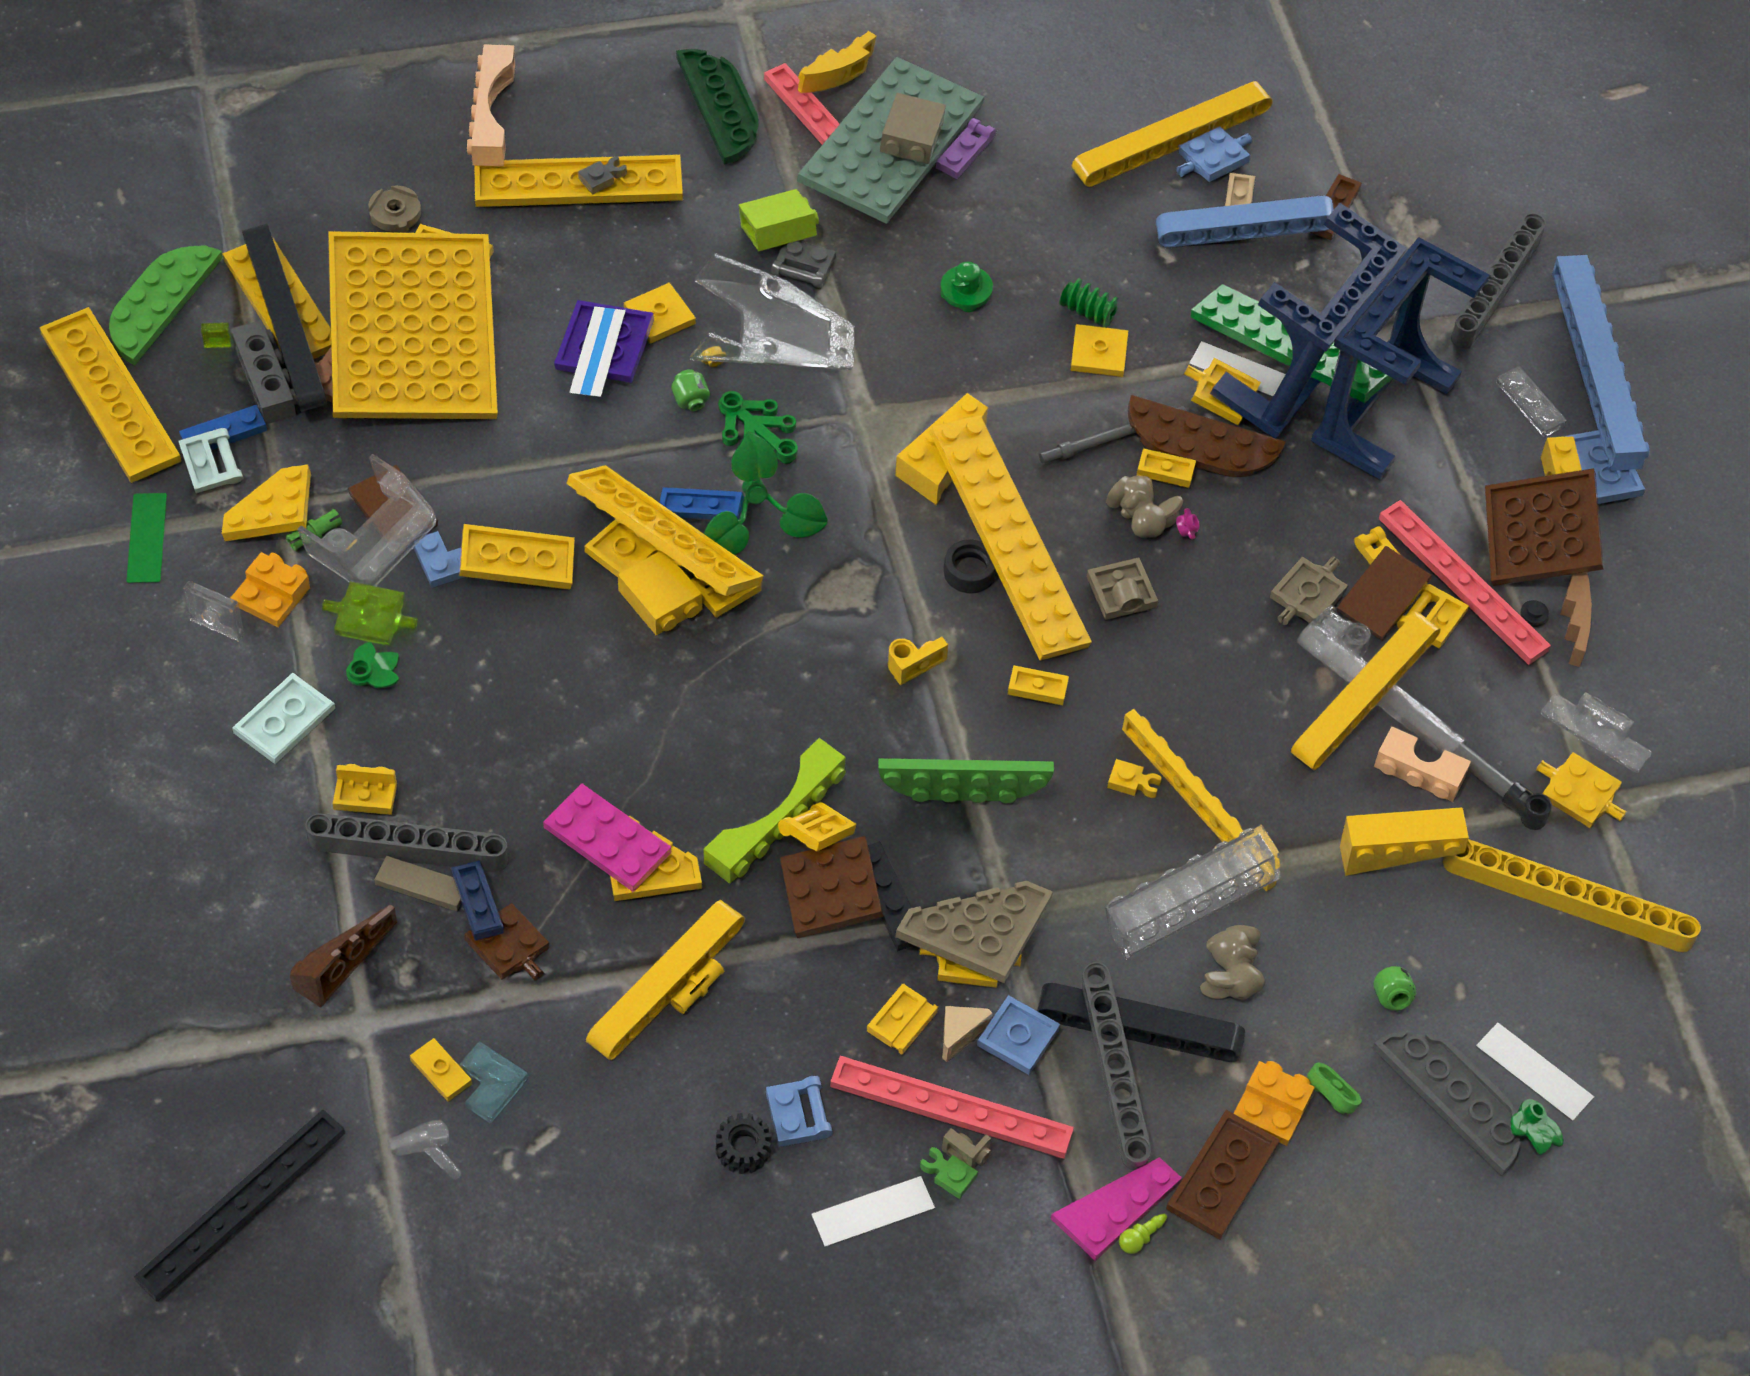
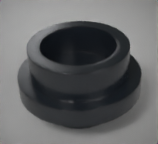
M1530 600L1522 605L1520 614L1532 627H1537L1546 622L1549 611L1542 602Z

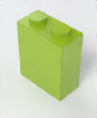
M797 189L738 204L741 227L758 251L817 235L816 225L819 224L817 212L815 209H811L807 198L802 197Z

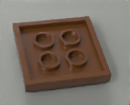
M865 836L835 843L819 851L811 849L780 857L797 939L884 917Z

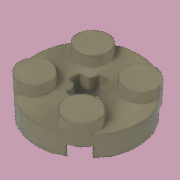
M391 186V190L384 192L383 189H380L369 200L371 223L382 230L407 233L409 228L414 226L420 219V201L417 198V194L407 187ZM398 206L400 210L391 211L389 208L394 209Z

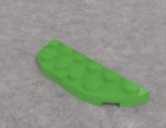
M205 245L182 247L160 255L148 266L115 306L110 317L109 330L116 351L123 359L136 365L223 259L221 250Z
M879 758V774L882 781L894 791L912 797L913 800L918 802L926 800L954 802L961 800L976 803L984 801L1012 803L1017 798L1028 796L1044 788L1054 773V762Z

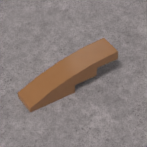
M1587 572L1572 574L1560 615L1570 617L1564 639L1575 642L1569 664L1580 667L1584 657L1591 625L1592 604Z

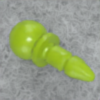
M1167 1215L1154 1216L1151 1218V1221L1149 1220L1143 1225L1135 1224L1133 1229L1123 1231L1119 1237L1121 1249L1128 1254L1139 1252L1144 1244L1150 1242V1235L1162 1227L1167 1219Z

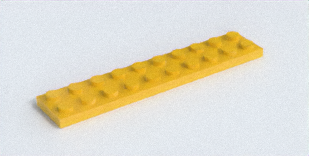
M981 415L932 426L929 433L1039 660L1089 648L1092 641Z

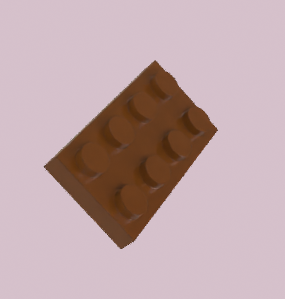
M1225 1110L1169 1200L1166 1210L1221 1240L1279 1145L1280 1139Z

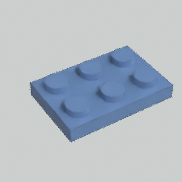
M1599 430L1565 436H1574L1581 469L1594 468L1598 504L1643 496L1645 488L1636 469L1610 471Z

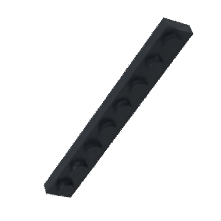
M322 1109L134 1276L135 1282L156 1302L160 1300L345 1134L344 1128Z

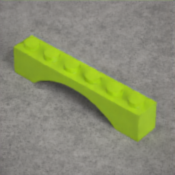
M818 738L800 756V769L796 783L783 803L768 816L752 824L723 830L704 848V864L729 884L737 877L741 878L744 876L750 864L756 858H762L776 839L780 840L784 837L778 829L780 820L786 817L793 818L808 811V808L814 802L818 803L823 799L827 789L833 783L838 784L843 779L846 773V757L821 738Z

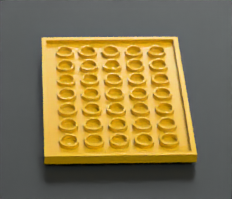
M329 231L333 418L497 419L488 234Z

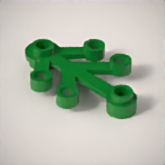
M728 391L722 395L718 402V408L722 414L726 415L725 429L722 432V442L725 445L733 446L738 442V431L735 429L736 417H738L744 423V436L748 431L756 433L776 450V456L782 463L788 464L797 458L798 446L795 441L791 439L780 440L766 428L780 427L784 433H792L796 429V419L794 416H775L778 412V404L775 400H744L735 391ZM748 411H762L764 416L751 415ZM732 435V436H734V437H733V438H727L726 436Z

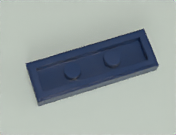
M480 861L451 867L452 877L474 940L503 934V925Z

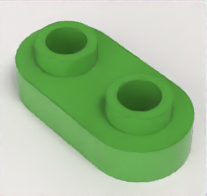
M1315 1063L1308 1072L1307 1077L1311 1082L1310 1085L1315 1087L1314 1090L1322 1093L1339 1113L1352 1114L1361 1104L1362 1100L1359 1094L1331 1067L1323 1063Z

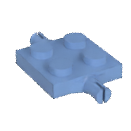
M1219 126L1179 146V154L1187 163L1178 166L1176 171L1180 177L1193 171L1202 175L1208 182L1215 180L1250 163V154L1242 147L1251 144L1252 138L1248 133L1237 139L1232 138Z

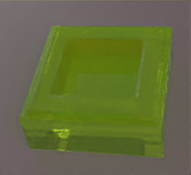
M229 323L201 324L204 348L231 347L232 339Z

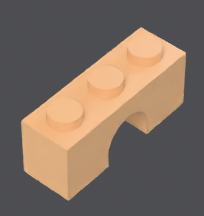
M1391 727L1378 752L1374 767L1387 775H1393L1407 781V783L1414 787L1425 789L1438 798L1453 802L1466 777L1471 761L1444 750L1442 756L1437 761H1422L1414 753L1418 738L1395 727Z

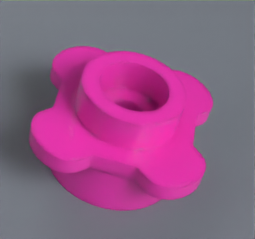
M1186 508L1184 509V514L1176 518L1177 528L1183 537L1189 536L1190 539H1195V533L1198 532L1200 527L1197 516L1191 514L1190 509Z

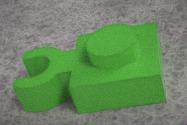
M931 1147L929 1156L934 1158L936 1162L928 1163L922 1159L920 1161V1168L928 1174L936 1173L934 1183L958 1199H961L977 1178L978 1171L954 1155L946 1161L943 1159V1154L939 1149Z

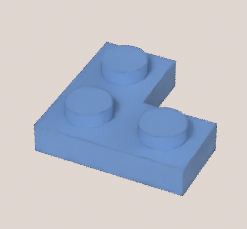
M438 531L412 539L413 548L431 588L463 578V576H459L461 548L447 552Z

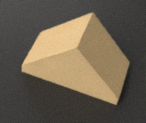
M946 1006L942 1058L946 1062L979 1037L992 1020V1012L985 1008Z

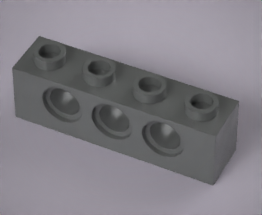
M262 320L232 328L231 334L235 351L265 423L270 424L296 416L294 406L298 404L294 388L289 389L288 387L290 378L286 368L281 369L280 367L283 363L279 350H273L272 345H275L271 330H265Z

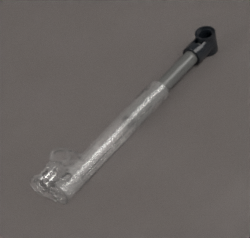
M1331 605L1301 632L1297 643L1342 679L1350 683L1368 664L1362 658L1367 652L1371 632L1364 624L1353 623L1350 620L1345 621L1336 614L1337 608ZM1396 684L1378 702V707L1437 753H1441V756L1444 750L1471 761L1468 771L1502 796V802L1521 816L1522 824L1531 830H1539L1545 826L1552 808V803L1547 796L1532 793L1518 781L1512 782L1467 747V740L1459 733L1456 734L1454 729Z

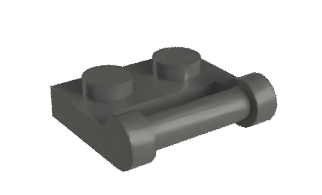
M801 241L784 244L772 265L771 275L778 277L784 275L812 283L814 287L821 289L835 260L836 251Z

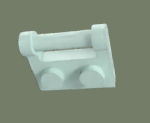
M226 428L216 429L179 441L195 493L225 484H236L243 480L242 472L240 469H237L228 442L229 434ZM209 444H218L227 472L218 473Z

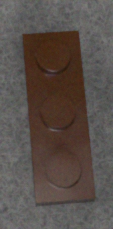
M1338 174L1326 194L1327 197L1332 199L1333 208L1335 209L1341 203L1350 209L1361 189L1362 183ZM1330 229L1311 232L1328 240H1332L1335 232Z

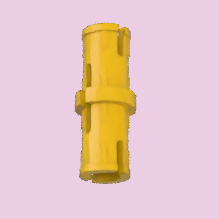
M710 959L695 976L691 975L687 979V984L670 1000L672 1006L678 1012L684 1014L700 996L704 997L708 993L707 988L724 973L723 967L716 960ZM705 978V980L690 994V992Z

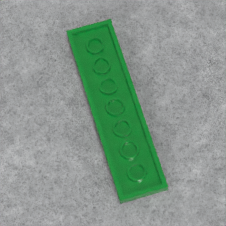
M1222 284L1191 309L1192 319L1288 366L1291 365L1293 350L1285 327L1279 319L1258 306L1259 302ZM1334 343L1327 352L1325 351L1311 375L1312 378L1329 386L1332 383L1340 350L1334 346ZM1358 360L1349 396L1365 403L1392 378Z

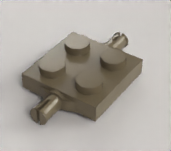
M1301 557L1271 591L1270 598L1286 608L1278 616V621L1280 623L1283 621V625H1287L1296 615L1316 627L1347 591L1348 585L1337 579L1332 573L1340 565V561L1338 559L1335 560V557H1331L1324 566H1321Z

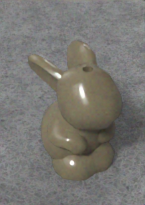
M1136 475L1122 477L1110 490L1106 504L1112 508L1120 506L1123 508L1121 515L1127 519L1132 518L1131 527L1135 536L1152 538L1158 537L1165 528L1175 524L1176 518L1179 516L1178 511L1183 504V499L1181 496H1175L1158 506L1153 504L1154 491L1152 480L1146 476Z
M1234 925L1228 927L1225 931L1215 934L1207 941L1206 948L1211 952L1214 960L1226 971H1211L1204 975L1206 981L1200 986L1201 993L1211 999H1224L1231 996L1235 999L1246 1000L1263 989L1265 979L1262 972L1253 966L1254 958L1257 956L1255 948L1261 938V932L1251 926Z

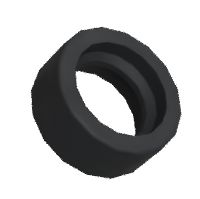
M974 539L961 540L954 543L946 552L943 569L944 576L948 584L957 591L978 593L987 589L993 583L996 569L982 541ZM964 557L977 558L984 562L986 570L978 575H965L955 569L954 563Z

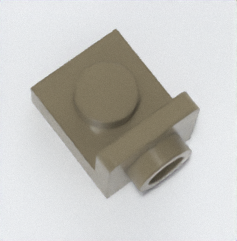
M951 1128L943 1136L942 1151L950 1157L954 1155L972 1168H975L977 1164L982 1166L990 1157L992 1152L990 1150L991 1137L986 1134L974 1146L968 1136L963 1133L958 1134Z

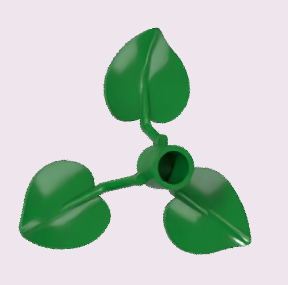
M748 431L735 450L731 460L733 473L740 480L744 481L742 490L745 497L741 517L738 520L731 511L721 512L709 522L704 534L733 555L738 554L746 547L749 540V531L742 525L746 518L748 503L760 504L765 499L784 513L779 521L780 527L785 533L793 537H808L816 534L826 526L828 518L820 501L811 494L799 493L792 496L787 502V508H785L767 493V489L760 478H770L775 474L778 459L772 447L763 438Z

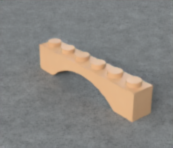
M484 45L483 55H478V70L481 71H476V87L478 88H474L473 98L476 105H472L471 118L474 122L469 124V136L472 139L467 140V154L472 155L473 165L504 166L506 150L505 132L492 116L490 109L497 95L514 80V45Z

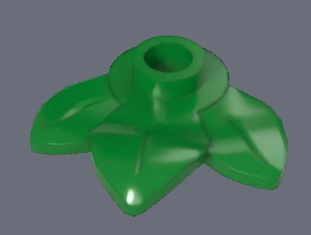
M367 642L355 650L354 660L346 670L347 679L354 685L363 686L369 684L375 688L390 687L399 681V677L393 672L398 664L399 654L396 652L376 653L373 644Z
M1527 1099L1522 1102L1518 1112L1511 1117L1512 1134L1516 1136L1527 1135L1540 1155L1545 1153L1552 1144L1561 1147L1563 1145L1562 1132L1556 1122L1547 1116L1544 1107L1533 1099Z

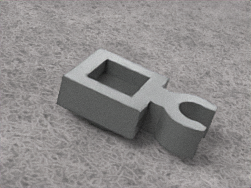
M616 156L612 157L606 165L598 161L578 171V178L593 195L613 185L614 178L624 177L627 174V166L617 167L620 164L619 157Z

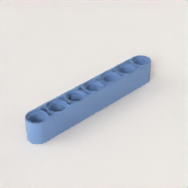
M1327 196L1296 198L1163 213L1156 218V227L1160 245L1164 247H1178L1329 230V228L1324 226V223L1334 208L1332 199Z

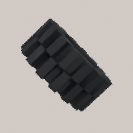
M737 1113V1119L734 1120L731 1115L727 1117V1124L723 1121L720 1124V1130L717 1129L716 1155L718 1159L721 1158V1164L724 1167L727 1164L729 1165V1171L734 1172L735 1168H739V1174H744V1169L748 1168L749 1173L755 1172V1166L761 1169L764 1166V1161H768L769 1154L771 1153V1132H769L767 1124L762 1125L763 1119L760 1117L753 1120V1114L748 1113L746 1119L743 1118V1113ZM748 1135L754 1139L756 1144L748 1152H739L732 1147L731 1143L736 1136Z

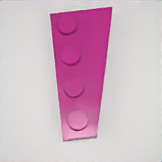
M1159 1157L1052 1213L1051 1220L1096 1261L1119 1240L1123 1231L1131 1229L1181 1183L1182 1177Z

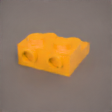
M261 552L245 571L246 579L230 599L232 605L279 628L310 589L309 578L306 570L300 565L294 564L291 567L284 564L283 559L279 555L270 553L268 556Z
M1259 1061L1233 1114L1280 1139L1279 1143L1288 1146L1312 1098L1315 1087L1310 1085V1080L1301 1074L1291 1076L1282 1072V1067L1276 1062L1267 1061L1265 1064Z

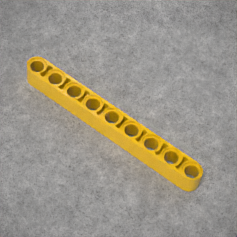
M1250 82L1084 152L1074 159L1071 167L1087 187L1095 186L1177 151L1180 145L1219 126L1226 130L1259 116L1269 110L1273 100L1258 82Z
M1468 839L1465 853L1458 854L1462 857L1456 855L1443 857L1444 868L1452 874L1677 952H1688L1691 950L1701 930L1698 920L1690 915Z

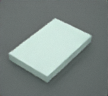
M292 673L232 728L233 733L276 764L335 709V704Z

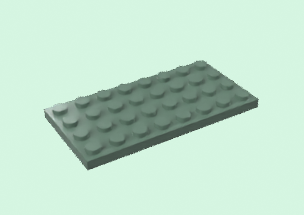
M896 57L798 173L797 182L887 224L983 105L984 96ZM896 93L946 105L944 122L929 164L880 152L882 132Z

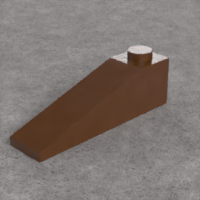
M392 905L385 907L310 952L303 961H298L290 973L293 990L321 1008L397 923L395 907Z

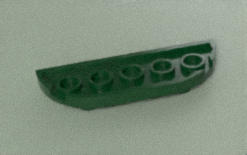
M699 49L677 50V61L723 164L737 161L751 150L759 132L758 114L739 72L732 63L722 56L719 59L708 55L707 51Z

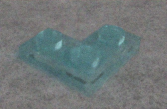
M480 1041L460 1063L461 1068L466 1073L482 1082L466 1101V1107L489 1123L496 1118L528 1079L526 1071Z

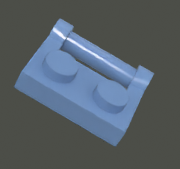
M810 1076L803 1081L766 1087V1095L778 1147L824 1139L832 1135L831 1124L826 1120L820 1095L822 1086L818 1076ZM808 1094L815 1122L813 1127L807 1128L799 1095Z

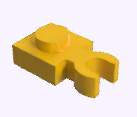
M1116 759L1107 788L1135 796L1137 790H1140L1145 796L1156 798L1158 789L1150 787L1149 784L1160 786L1162 777L1154 773L1144 775L1142 774L1144 767Z

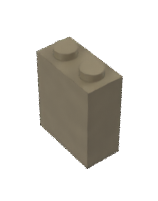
M896 93L882 132L880 152L929 164L944 122L946 105Z

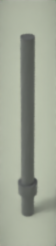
M1184 406L1177 408L1186 411V408ZM1130 424L1072 443L1067 441L1058 444L1057 448L1039 453V459L1042 464L1059 458L1064 460L1073 457L1074 453L1137 432L1134 428H1131Z

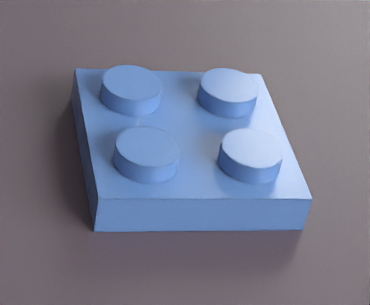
M1008 995L978 1039L977 1046L1029 1075L1058 1033L1060 1024Z

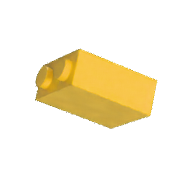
M659 551L618 574V591L656 636L664 631L673 629L679 622L696 616L702 610L701 591L679 565L663 552Z

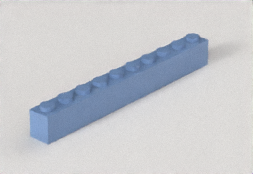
M1587 255L1557 256L1552 276L1596 425L1600 431V438L1604 445L1610 471L1642 469L1645 458L1649 456V444L1644 442L1643 425L1636 416L1637 406L1630 396V383L1625 380L1624 363L1620 362L1618 357V344L1614 342L1612 337V324L1608 323L1606 318L1607 309L1605 303H1602L1600 298V285L1596 284L1594 279V266L1590 265Z

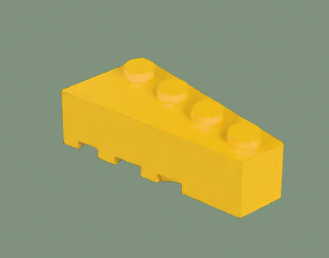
M967 393L897 455L895 476L937 505L941 499V494L945 488H948L952 478L929 433L931 427L981 415L986 425L988 407Z
M1463 808L1346 816L1340 843L1345 876L1465 853L1469 836Z

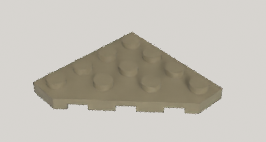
M1028 881L1015 883L1014 887L1000 890L998 887L977 892L975 897L962 900L960 897L937 902V906L921 909L920 906L911 908L898 926L895 937L1005 983L1052 900L1053 891Z

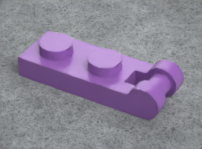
M972 118L967 128L936 161V169L958 179L993 140L996 129L991 126L985 127L981 124V121ZM977 133L981 135V137L977 138L975 134Z

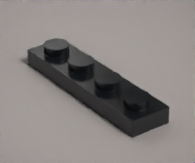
M881 842L870 844L868 848L884 916L881 918L898 952L915 946L895 937L898 926L907 911L912 907Z

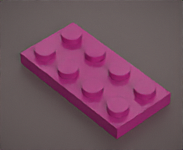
M581 784L543 822L544 828L632 892L671 854V846L584 784Z

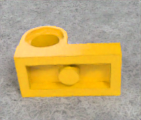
M940 637L934 641L926 642L920 649H917L910 640H894L889 646L888 668L897 682L902 685L946 661L948 643L943 637Z

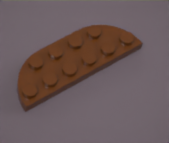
M1131 395L1129 400V423L1131 428H1134L1140 436V442L1149 450L1196 460L1195 467L1220 475L1247 477L1264 468L1268 469L1279 458L1286 442Z

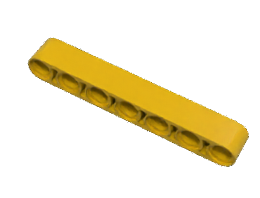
M1419 612L1414 613L1293 745L1291 753L1312 770L1319 768L1433 644L1441 629Z
M722 900L714 903L592 1027L586 1037V1042L607 1059L613 1060L670 1003V1000L687 984V979L691 975L695 976L738 933L744 924L745 917Z

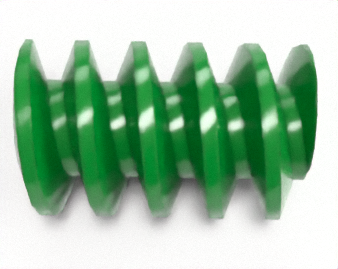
M1078 278L1075 283L1069 282L1062 291L1059 305L1067 306L1071 311L1076 310L1078 315H1085L1088 320L1094 319L1096 324H1103L1104 328H1107L1116 314L1118 297L1115 296L1109 302L1108 292H1105L1102 297L1099 296L1100 288L1098 287L1093 292H1090L1091 283L1088 282L1082 288L1081 278Z

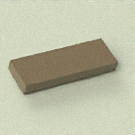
M389 856L385 857L374 879L375 885L454 911H458L461 905L453 877Z

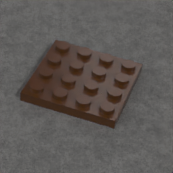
M1594 468L1485 485L1490 571L1493 586L1604 569L1597 481Z

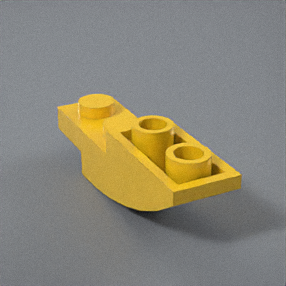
M868 31L863 36L857 37L846 49H841L839 53L830 49L824 55H819L811 65L805 66L800 71L797 91L800 93H810L827 90L847 83L864 73L868 58L873 54L876 35Z

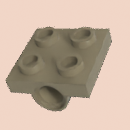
M1140 558L1087 570L1086 577L1105 620L1158 606V599Z

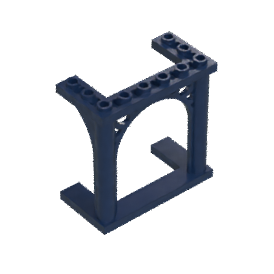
M1341 203L1328 216L1324 226L1360 250L1362 262L1322 312L1319 313L1275 282L1258 303V306L1281 321L1289 335L1293 350L1291 365L1271 401L1262 397L1228 372L1224 373L1210 392L1212 396L1273 438H1277L1321 383V381L1312 378L1311 375L1325 351L1327 352L1336 337L1407 250L1404 245Z
M1420 237L1416 239L1336 337L1334 346L1340 350L1323 421L1311 438L1313 443L1378 479H1381L1393 464L1395 455L1353 433L1352 430L1392 380L1395 379L1406 385L1414 376L1441 392L1448 394L1461 376V370L1435 356L1422 335L1420 314L1430 276L1472 298L1478 295L1488 282L1490 274ZM1396 312L1391 336L1386 342L1376 335ZM1358 360L1392 378L1365 403L1349 396Z

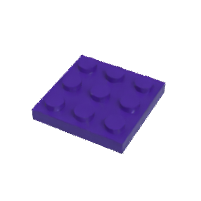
M577 300L554 362L555 369L572 373L576 372L594 307L625 310L606 378L632 383L654 322V314L652 312Z

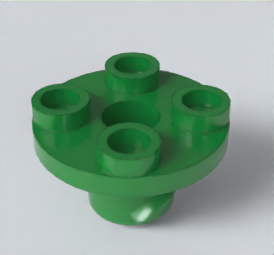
M966 261L951 268L943 275L940 294L952 306L970 313L989 301L992 296L993 283L990 276L980 269L977 264Z

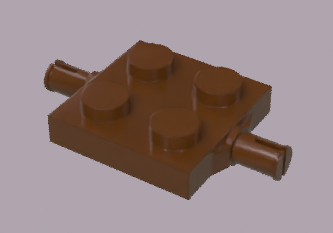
M512 903L498 912L504 929L503 934L474 940L471 930L465 933L464 940L501 980L513 972L522 969L534 981L542 977L544 972L534 963V960L549 949V942Z

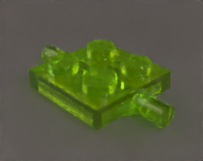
M351 581L346 595L341 602L324 599L322 604V611L338 613L334 627L335 635L390 646L393 634L399 626L415 630L418 623V618L402 615L401 610L405 600L404 592Z

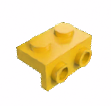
M355 764L337 765V783L332 803L333 810L392 815L397 788L395 770L386 767H360Z

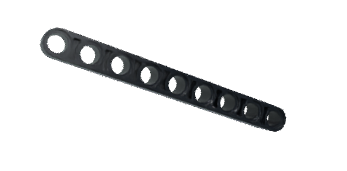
M268 223L242 230L300 410L304 412L328 405Z

